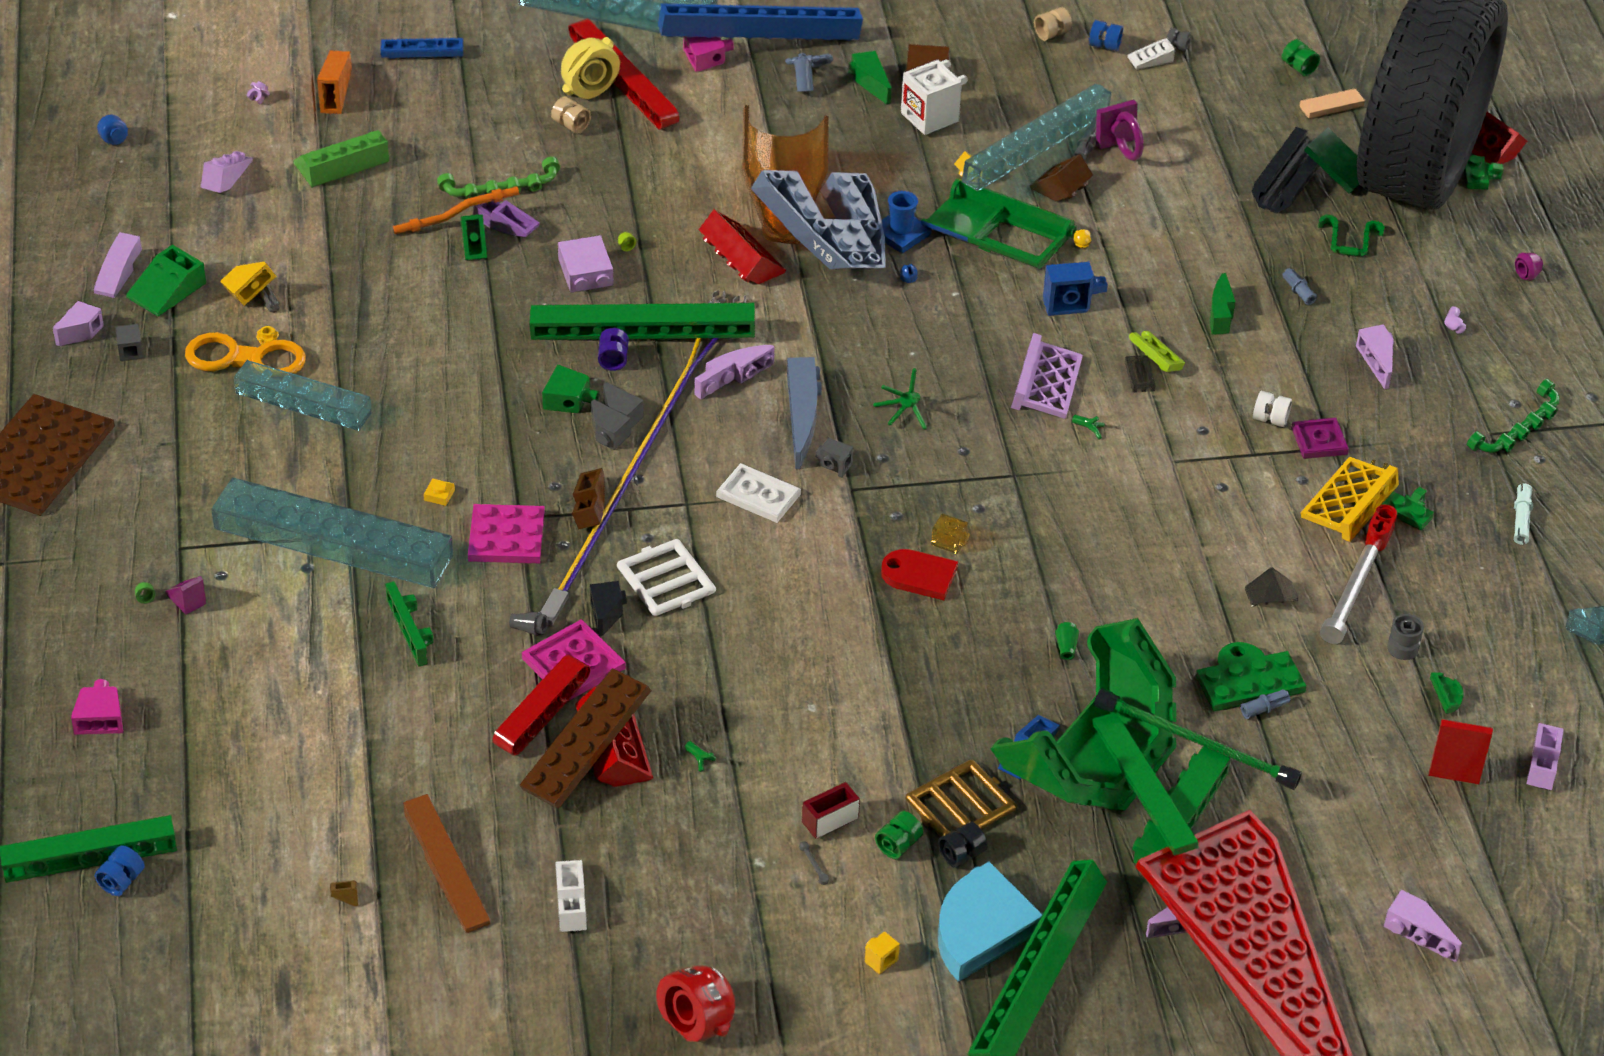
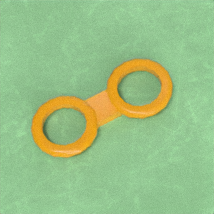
M219 332L198 335L189 342L185 349V357L188 363L198 370L219 371L232 365V367L255 369L262 376L271 379H283L293 376L302 369L306 360V354L302 347L292 341L272 340L265 342L259 347L241 346L229 335ZM207 343H221L230 350L225 357L216 361H204L195 356L196 350ZM274 350L290 351L296 356L295 361L284 368H270L261 362L264 355Z

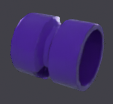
M610 328L603 331L600 335L598 363L606 370H621L627 363L629 337L623 330Z

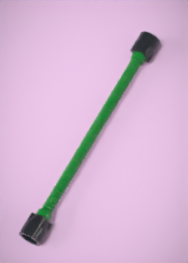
M1101 688L1095 698L1094 706L1110 712H1123L1148 724H1153V726L1156 725V727L1162 728V730L1171 731L1174 735L1177 734V736L1183 737L1186 740L1266 772L1271 777L1276 778V782L1295 791L1300 782L1302 771L1284 765L1281 767L1269 765L1265 761H1260V759L1253 756L1251 757L1241 751H1236V749L1227 747V745L1215 742V740L1203 737V735L1200 736V734L1191 732V730L1188 731V729L1179 727V725H1173L1170 721L1167 722V720L1156 717L1146 711L1144 712L1134 706L1126 705L1125 701L1120 700V696L1115 695L1109 690Z

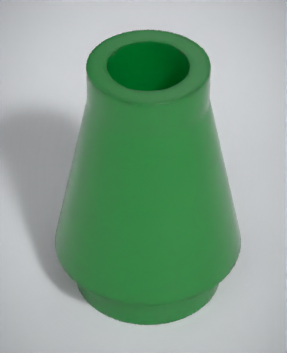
M1063 622L1058 625L1055 631L1060 657L1063 660H1072L1075 658L1079 630L1074 623Z

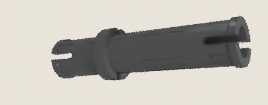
M1097 116L1092 118L1083 138L1079 139L1073 157L1081 154L1083 159L1086 160L1088 153L1093 150L1096 140Z

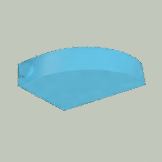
M990 862L981 867H975L969 874L961 878L950 889L941 906L938 927L939 951L944 964L958 982L1030 939L1042 917V914Z

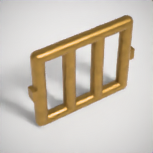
M974 760L966 761L912 790L905 796L906 801L921 816V822L927 828L931 826L940 837L950 831L919 800V798L928 793L961 826L971 822L940 789L941 786L949 782L983 816L974 821L981 829L1017 809L1016 803L1000 788L1001 783L995 777L991 778ZM971 771L1003 806L992 811L960 776Z

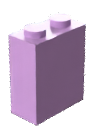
M601 235L558 242V259L570 293L613 286V267Z

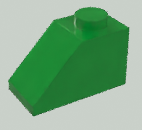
M483 214L461 216L460 223L465 260L487 258Z

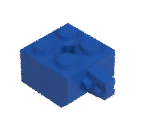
M1090 262L1046 265L1043 302L1048 316L1086 313L1090 309L1091 296L1107 292L1108 283L1105 276H1094Z

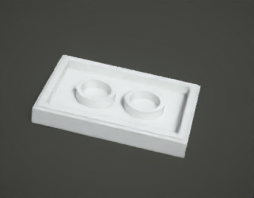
M741 463L716 491V497L776 523L801 495L800 488Z

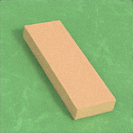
M1356 89L1302 100L1299 107L1310 119L1363 107L1365 100Z

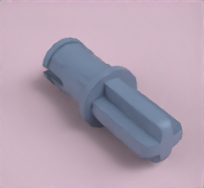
M1287 268L1283 273V278L1292 287V292L1298 294L1306 305L1314 303L1317 295L1309 288L1307 281L1302 279L1294 269Z
M1280 690L1267 696L1262 694L1258 699L1241 704V712L1245 719L1264 712L1268 714L1271 712V709L1288 704L1290 702L1289 693L1285 690Z

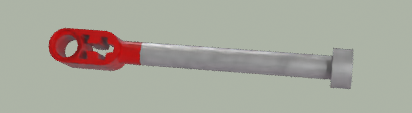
M1380 505L1376 508L1369 523L1365 541L1366 545L1332 617L1327 618L1320 629V636L1328 643L1338 644L1342 642L1347 632L1345 622L1378 551L1386 548L1391 538L1396 522L1397 510L1390 505Z

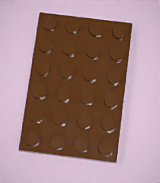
M33 394L0 432V503L41 516L115 427L114 420Z

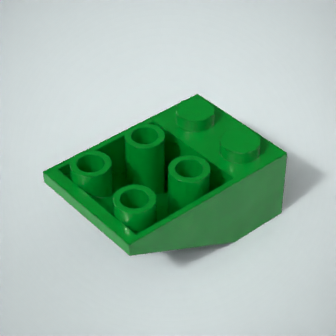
M172 244L155 256L126 296L129 300L159 317L206 284L204 263Z

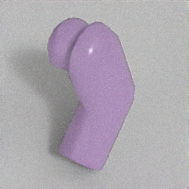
M1451 307L1445 318V325L1450 330H1455L1457 334H1461L1465 331L1466 324L1459 318L1460 310L1457 307Z

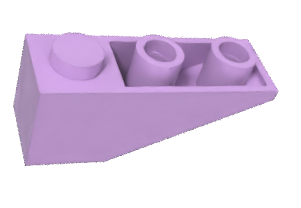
M233 151L232 154H224L220 158H213V160L205 162L201 188L219 193L231 189L250 165L253 158L245 156L243 152Z
M1401 890L1387 911L1384 927L1393 933L1399 934L1420 946L1438 953L1442 957L1456 962L1462 945L1460 940L1426 901Z

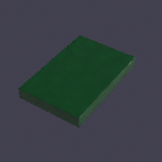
M1327 127L1304 151L1350 194L1359 185L1357 178V154Z

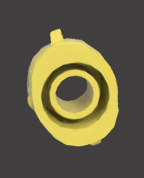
M604 37L602 41L596 38H587L580 40L567 50L561 65V76L565 82L562 90L567 95L575 94L582 99H592L602 94L612 85L620 68L619 57L612 49L613 41L608 37Z

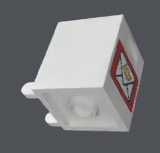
M936 60L903 73L901 113L924 135L959 122L961 85L965 84L968 78L965 75L956 77L948 70L951 66V62L948 60L941 62Z

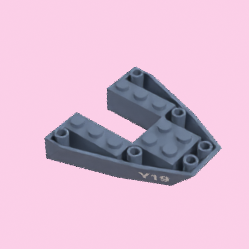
M761 171L751 189L793 236L829 269L866 270L886 268L885 236L875 189L866 173L832 172L820 191L836 219H824L797 171Z

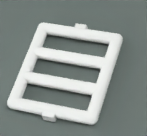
M674 539L654 548H651V546L641 549V553L620 560L617 563V568L654 616L661 615L678 607H682V609L691 606V602L711 595L716 591L714 584L679 539ZM672 550H676L680 556L637 574H634L629 568ZM687 565L692 571L647 590L641 584L643 581ZM696 580L703 586L700 589L659 605L652 599L655 596Z

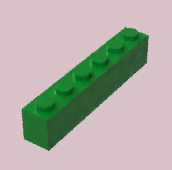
M1202 747L1198 754L1194 753L1188 765L1189 768L1187 771L1182 770L1177 786H1172L1168 792V795L1190 829L1193 828L1229 771L1231 758L1206 747ZM1152 820L1147 822L1142 838L1137 837L1133 844L1132 851L1135 852L1133 863L1137 864L1139 859L1168 847Z

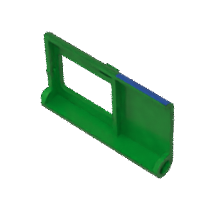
M957 178L952 184L949 199L928 219L923 218L921 220V224L925 227L974 244L979 249L989 253L992 251L1038 269L1042 268L1070 237L1073 238V234L1077 230L1075 221L960 178ZM1001 222H1005L1054 241L1040 255L1036 256L990 239L987 236Z

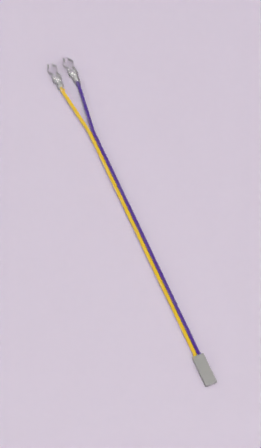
M725 290L723 291L724 298L716 300L714 297L719 295V291H715L708 303H724ZM740 294L734 297L733 303L740 301ZM701 338L696 339L686 368L604 508L601 524L593 527L560 587L553 589L543 606L541 613L547 615L548 625L553 626L569 598V592L567 591L694 369L719 338H713L693 363Z

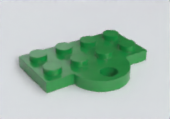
M1234 642L1224 646L1219 651L1217 665L1197 669L1195 675L1213 712L1239 707L1243 703L1258 699L1262 694L1267 696L1280 690L1287 691L1289 696L1305 693L1307 687L1288 651L1265 655L1258 647L1245 642ZM1232 653H1240L1243 656L1236 657Z

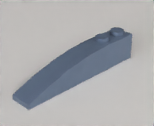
M815 357L787 358V382L795 469L801 468L808 453L816 424L817 395L822 393L821 382H817V380H820V367L815 366Z

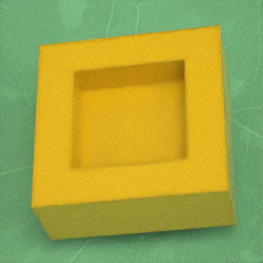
M432 478L424 493V501L447 506L455 491L454 483Z

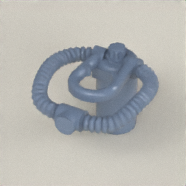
M805 53L798 54L799 57L786 59V64L795 65L797 92L814 91L812 67H821L822 65L831 64L833 61L831 54L806 56Z

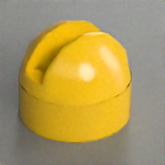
M1078 230L1073 234L1074 243L1077 247L1083 249L1090 245L1091 235L1088 230Z

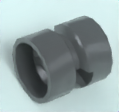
M1400 614L1393 619L1387 645L1388 652L1393 657L1401 660H1410L1418 655L1424 630V624L1420 618L1411 614Z

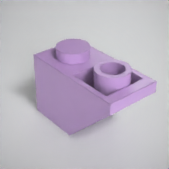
M77 301L53 327L56 345L63 346L92 339L104 326L101 309Z

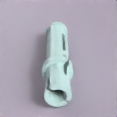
M1521 484L1517 487V499L1514 502V509L1516 508L1514 541L1523 545L1524 537L1525 544L1529 542L1530 512L1533 510V502L1531 500L1532 487L1529 484H1523V491Z

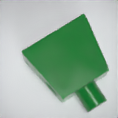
M557 365L542 392L543 409L579 413L585 402L599 401L600 392L590 389V378L588 375Z

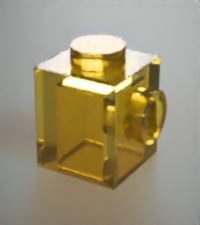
M941 514L932 528L931 545L958 554L961 547L966 546L969 541L970 533L967 532L968 522Z

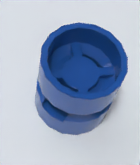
M1095 20L1090 32L1089 45L1098 48L1105 46L1107 50L1117 52L1121 45L1124 27L1117 24L1108 26L1107 22Z
M119 846L109 856L108 861L104 862L95 872V880L107 893L120 896L130 886L131 881L135 880L144 870L145 865L142 858L134 850L126 846Z

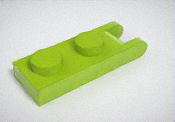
M1143 331L1141 336L1136 332L1130 333L1129 339L1145 353L1146 357L1156 362L1161 370L1172 372L1183 369L1185 362L1150 331Z

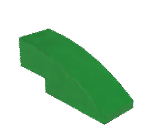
M1226 273L1221 274L1213 291L1209 315L1212 335L1229 334L1231 319L1234 316L1236 301Z

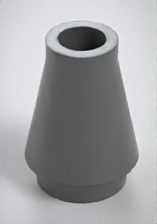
M540 611L521 614L512 613L509 625L511 628L538 636L546 632L548 618L547 615L542 614Z

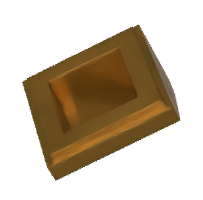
M342 881L330 884L331 897L352 906H359L357 881Z

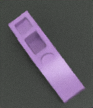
M760 345L726 353L707 362L706 372L695 378V396L702 399L722 386L729 384L734 379L741 384L764 369L769 368L774 364V346Z

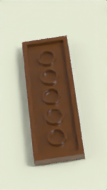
M612 668L519 786L525 792L559 809L650 694L651 690L648 685Z

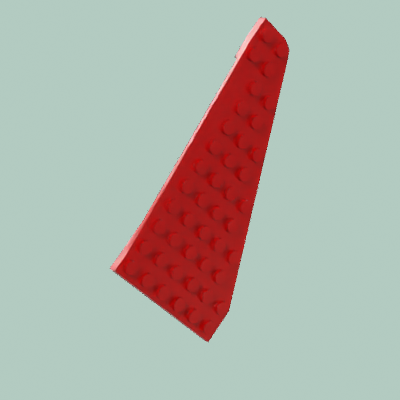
M1251 810L1195 834L1194 836L1198 840V849L1174 856L1170 848L1166 847L1137 861L1136 869L1156 890L1281 1056H1352L1278 840Z

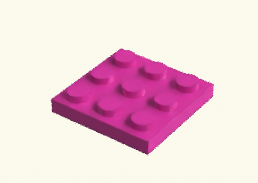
M473 504L468 562L540 564L545 506Z
M582 619L522 652V660L542 680L567 654L590 666L591 672L588 679L568 701L600 684L612 668L620 672L626 669V662Z

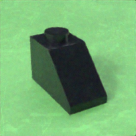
M619 581L590 584V603L598 636H603L623 615V605L627 604L625 590L620 589Z

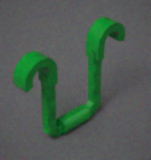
M1323 215L1318 223V229L1323 228L1324 224L1333 226L1331 250L1335 253L1350 256L1367 255L1370 230L1378 231L1379 236L1383 237L1385 229L1384 225L1379 221H1368L1364 229L1363 247L1359 249L1356 247L1337 246L1339 225L1338 219L1335 216Z

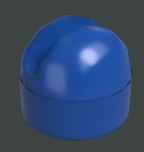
M913 264L904 265L901 268L900 279L903 282L913 283L917 280L918 271Z

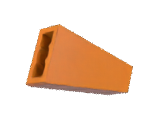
M329 51L317 79L320 113H342L352 69L350 51Z

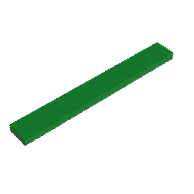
M1114 712L1093 718L1095 730L1173 855L1198 849V840L1118 714Z

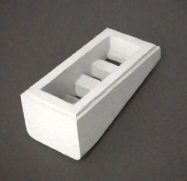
M1163 39L1128 54V59L1137 70L1173 62L1175 50L1168 39Z

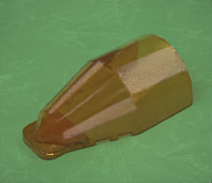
M749 105L744 106L742 175L762 225V234L768 241L786 244L801 243L755 194L751 187L762 170L797 171L815 202L828 172L829 116H824L817 128L805 134L775 136L763 133L753 127L749 122Z

